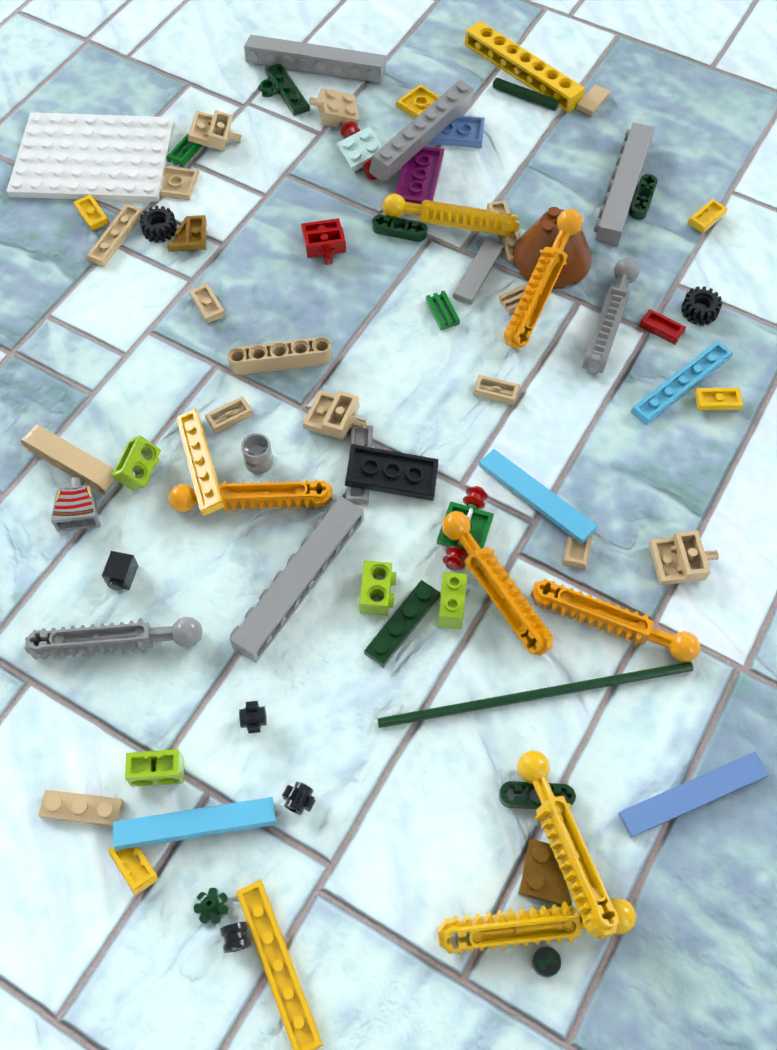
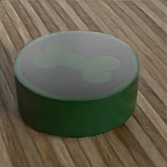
M548 946L541 947L533 955L532 966L538 975L549 978L560 970L561 958L555 949Z

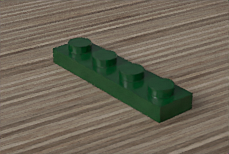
M421 580L366 647L364 654L384 668L439 599L441 592Z

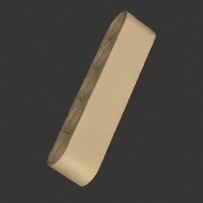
M325 337L236 347L228 352L227 357L233 374L248 375L326 365L332 360L330 341Z
M35 424L20 440L21 444L28 451L70 476L82 478L84 484L91 486V488L101 494H105L116 482V479L111 477L114 471L113 468L39 425Z

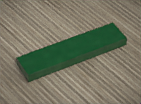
M281 64L265 68V74L269 80L274 81L275 88H278L279 95L293 116L310 111V105Z

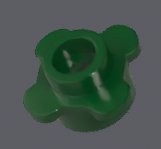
M269 79L263 80L258 86V90L262 92L263 97H271L279 92L278 88H275L274 81Z

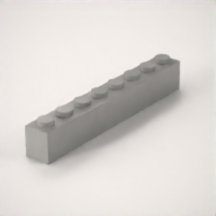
M250 35L244 45L245 61L247 63L266 66L281 64L286 69L376 83L382 82L386 72V55L257 35Z
M462 80L457 81L372 156L369 173L383 183L386 182L470 106L475 89Z
M633 122L631 130L627 129L624 141L627 142L622 143L620 150L622 155H618L616 162L618 167H614L611 177L614 180H610L607 191L610 193L605 194L603 201L605 207L601 206L598 218H601V220H597L594 232H597L595 241L618 246L655 127Z
M340 496L336 503L333 502L329 506L326 516L317 521L312 534L303 539L301 548L296 554L293 553L290 556L284 570L276 574L270 588L262 592L257 605L247 611L243 623L240 626H236L231 632L230 642L234 650L257 663L364 521L363 508Z

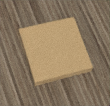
M165 166L163 183L159 191L160 196L190 200L200 174L199 170Z

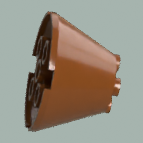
M557 207L549 208L515 243L513 262L526 280L529 281L531 278V274L538 263V258L541 256L540 250L553 246L559 233L557 217L564 211L563 209ZM582 228L577 234L569 237L563 251L568 255L566 259L567 264L563 265L553 289L565 288V285L579 283L590 270L592 255Z

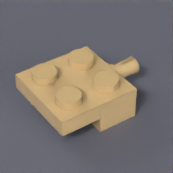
M321 88L317 98H309V105L318 107L321 124L338 128L340 122L353 121L358 125L359 114L355 95Z
M196 110L188 141L225 151L226 143L229 140L240 143L242 135L231 132L233 115L218 110L214 111V115Z
M319 390L303 422V428L344 440L352 425L365 429L367 419L356 417L360 407L358 396L338 391L335 395Z
M698 530L677 532L673 537L651 539L649 542L660 585L706 580L711 572L708 560L719 559L717 550L704 551Z

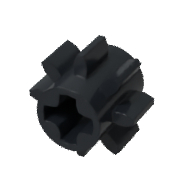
M258 701L246 702V707L239 709L241 728H247L248 734L260 733L261 726L267 725L265 706L259 707Z
M296 781L294 787L287 785L282 794L283 799L286 800L284 807L298 815H302L304 809L310 812L316 801L314 800L315 797L311 796L314 790Z

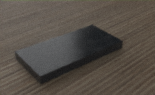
M351 444L344 486L433 501L439 459Z

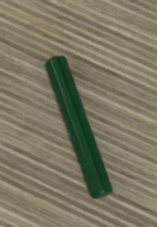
M495 78L493 81L494 89L554 111L558 108L559 100L500 78Z

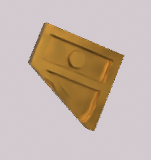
M206 215L186 216L182 221V225L176 230L173 241L167 243L168 252L206 250Z
M530 839L518 894L562 906L563 901H566L567 905L571 906L572 901L566 880H564L563 873L559 868L550 844Z

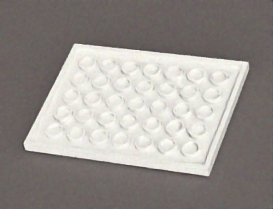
M30 113L6 192L9 197L79 200L91 194L94 200L159 202V191L163 183L164 167L167 166L166 156L170 151L175 119L174 117Z

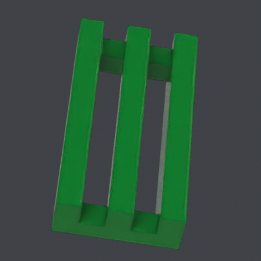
M187 134L166 156L167 161L170 163L173 161V164H179L183 168L203 145L188 141L189 134Z
M445 290L441 291L439 295L434 293L432 297L430 295L426 296V302L440 330L460 325V319ZM434 302L437 303V305H438V307H439V309H440V312L442 313V315H443V317H444V319H445V321H446L447 323L444 324V322H443V320H442V318H441V316H440V314H439V312H438V310H437V308H436ZM445 307L447 308V310H448V312H449V314H450V316H451V318H452L453 321H451V319H450V317H449V315H448V313H447Z

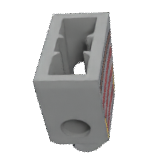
M71 478L70 487L57 490L51 515V522L57 532L101 527L95 494L91 486L84 485L82 478Z

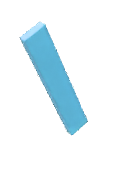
M716 341L632 407L631 413L642 423L648 425L727 362L733 353Z
M493 449L479 461V467L580 544H583L597 530L598 526L497 450Z
M273 797L114 821L113 847L116 851L276 825Z

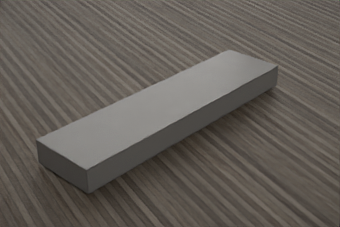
M488 239L484 241L454 291L453 298L470 305L473 303L503 252L504 245Z
M352 425L350 448L351 444L372 447L373 426L366 425L364 429ZM347 486L346 499L356 505H368L369 490Z

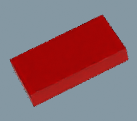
M651 309L648 310L639 324L640 328L676 345L686 329V326Z

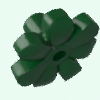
M210 888L208 895L200 892L197 899L201 903L194 905V912L196 914L202 913L199 920L203 924H207L210 919L213 924H218L221 922L220 914L227 915L229 911L228 906L223 905L228 901L227 895L225 893L218 895L217 888Z

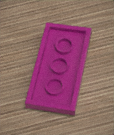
M425 146L403 165L396 194L401 195L409 203L422 204L424 200L434 201L444 157V149Z

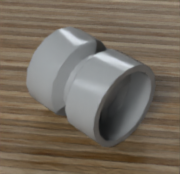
M253 433L245 437L241 443V449L247 470L254 474H263L269 471L273 465V455L269 439L260 433Z

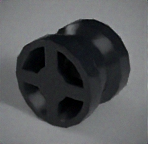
M238 922L220 928V934L224 937L225 941L223 945L224 953L240 951L251 946V941L246 935L248 930L247 922Z

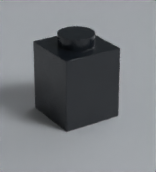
M111 551L102 577L107 586L113 590H130L139 565L134 555Z

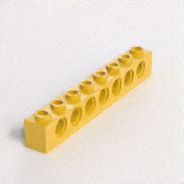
M478 21L466 29L465 46L532 90L559 100L558 107L567 113L576 108L577 103L584 97L585 87L482 21Z

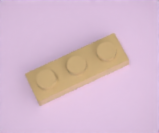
M45 790L38 816L44 819L113 827L114 821H120L124 801L119 798Z

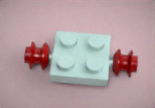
M346 122L340 130L344 140L337 143L339 150L352 172L363 168L369 180L378 179L369 173L372 156L382 148L381 143L370 126L360 131L355 122Z

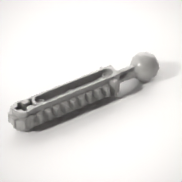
M632 258L619 260L614 267V276L617 282L615 287L610 286L582 368L588 369V374L596 376L597 372L603 373L629 298L630 291L627 290L628 285L634 282L640 273L638 263Z
M192 617L180 618L173 626L151 628L148 622L144 623L142 618H139L135 624L131 620L129 624L120 622L119 625L110 623L109 626H105L102 623L99 627L91 624L87 628L81 625L80 628L71 626L70 629L61 627L60 630H56L54 627L51 631H46L45 628L37 631L33 630L25 638L26 646L24 648L36 660L38 658L46 660L48 656L56 659L59 655L63 658H66L67 655L76 657L77 654L86 656V653H91L92 656H95L96 652H101L102 655H105L107 651L115 654L119 650L121 653H125V650L134 652L135 649H140L142 653H145L147 648H153V642L174 640L181 647L189 648L195 646L201 640L203 630L201 624Z

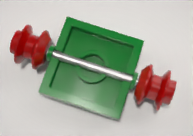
M473 486L466 489L467 496L463 498L465 505L450 501L446 515L452 511L463 512L467 515L471 522L469 533L482 549L485 546L494 513L479 510L485 507L484 500L488 498V495L483 488ZM441 526L437 544L448 547L446 553L449 555L443 557V562L450 570L457 571L465 568L463 560L468 557L466 550L459 540H451L445 536Z

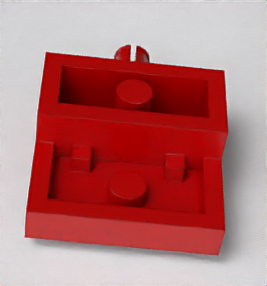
M339 218L301 223L307 258L324 256L325 264L328 265L329 259V264L331 265L333 263L332 254L346 253V241Z

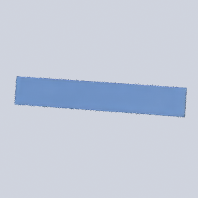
M753 752L622 810L618 815L630 838H633L769 776V773L757 753Z

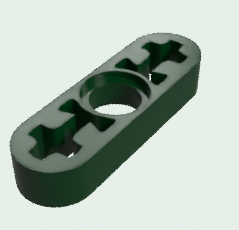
M645 174L640 178L630 209V216L636 220H642L647 216L658 182L654 175ZM639 195H646L648 198L643 199ZM638 206H642L641 211L637 210Z
M382 214L376 215L372 219V229L377 234L416 242L424 241L427 238V225L423 222ZM403 226L404 229L396 230L395 227Z
M508 781L500 788L499 800L505 807L538 809L542 805L541 802L536 803L530 798V792L535 789L533 784ZM549 783L554 796H559L561 791H563L565 796L570 797L566 803H569L572 807L576 800L574 789L567 784ZM508 789H513L514 794H522L523 789H526V802H522L523 796H515L514 800L511 801L509 796L504 795V793H507Z

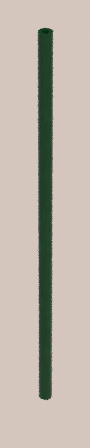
M691 661L381 717L377 718L378 727H389L693 671V664Z

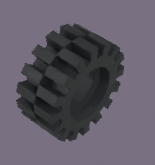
M155 206V209H152L150 207L148 208L149 211L145 210L143 211L144 215H140L141 219H139L143 235L146 239L149 238V241L153 242L155 240V243H159V240H162L163 243L166 238L170 240L171 236H175L177 224L174 213L169 208L165 209V206H161V209H159L158 206ZM157 223H163L162 225H159V226H153L154 224H157Z
M699 286L695 290L693 288L686 293L682 304L681 312H684V318L688 317L687 321L689 322L694 320L693 324L695 325L700 322V325H704L705 322L707 325L711 324V321L714 322L722 306L721 296L718 297L719 293H712L713 289L710 288L708 291L705 286L702 289ZM696 303L704 304L708 308H700Z

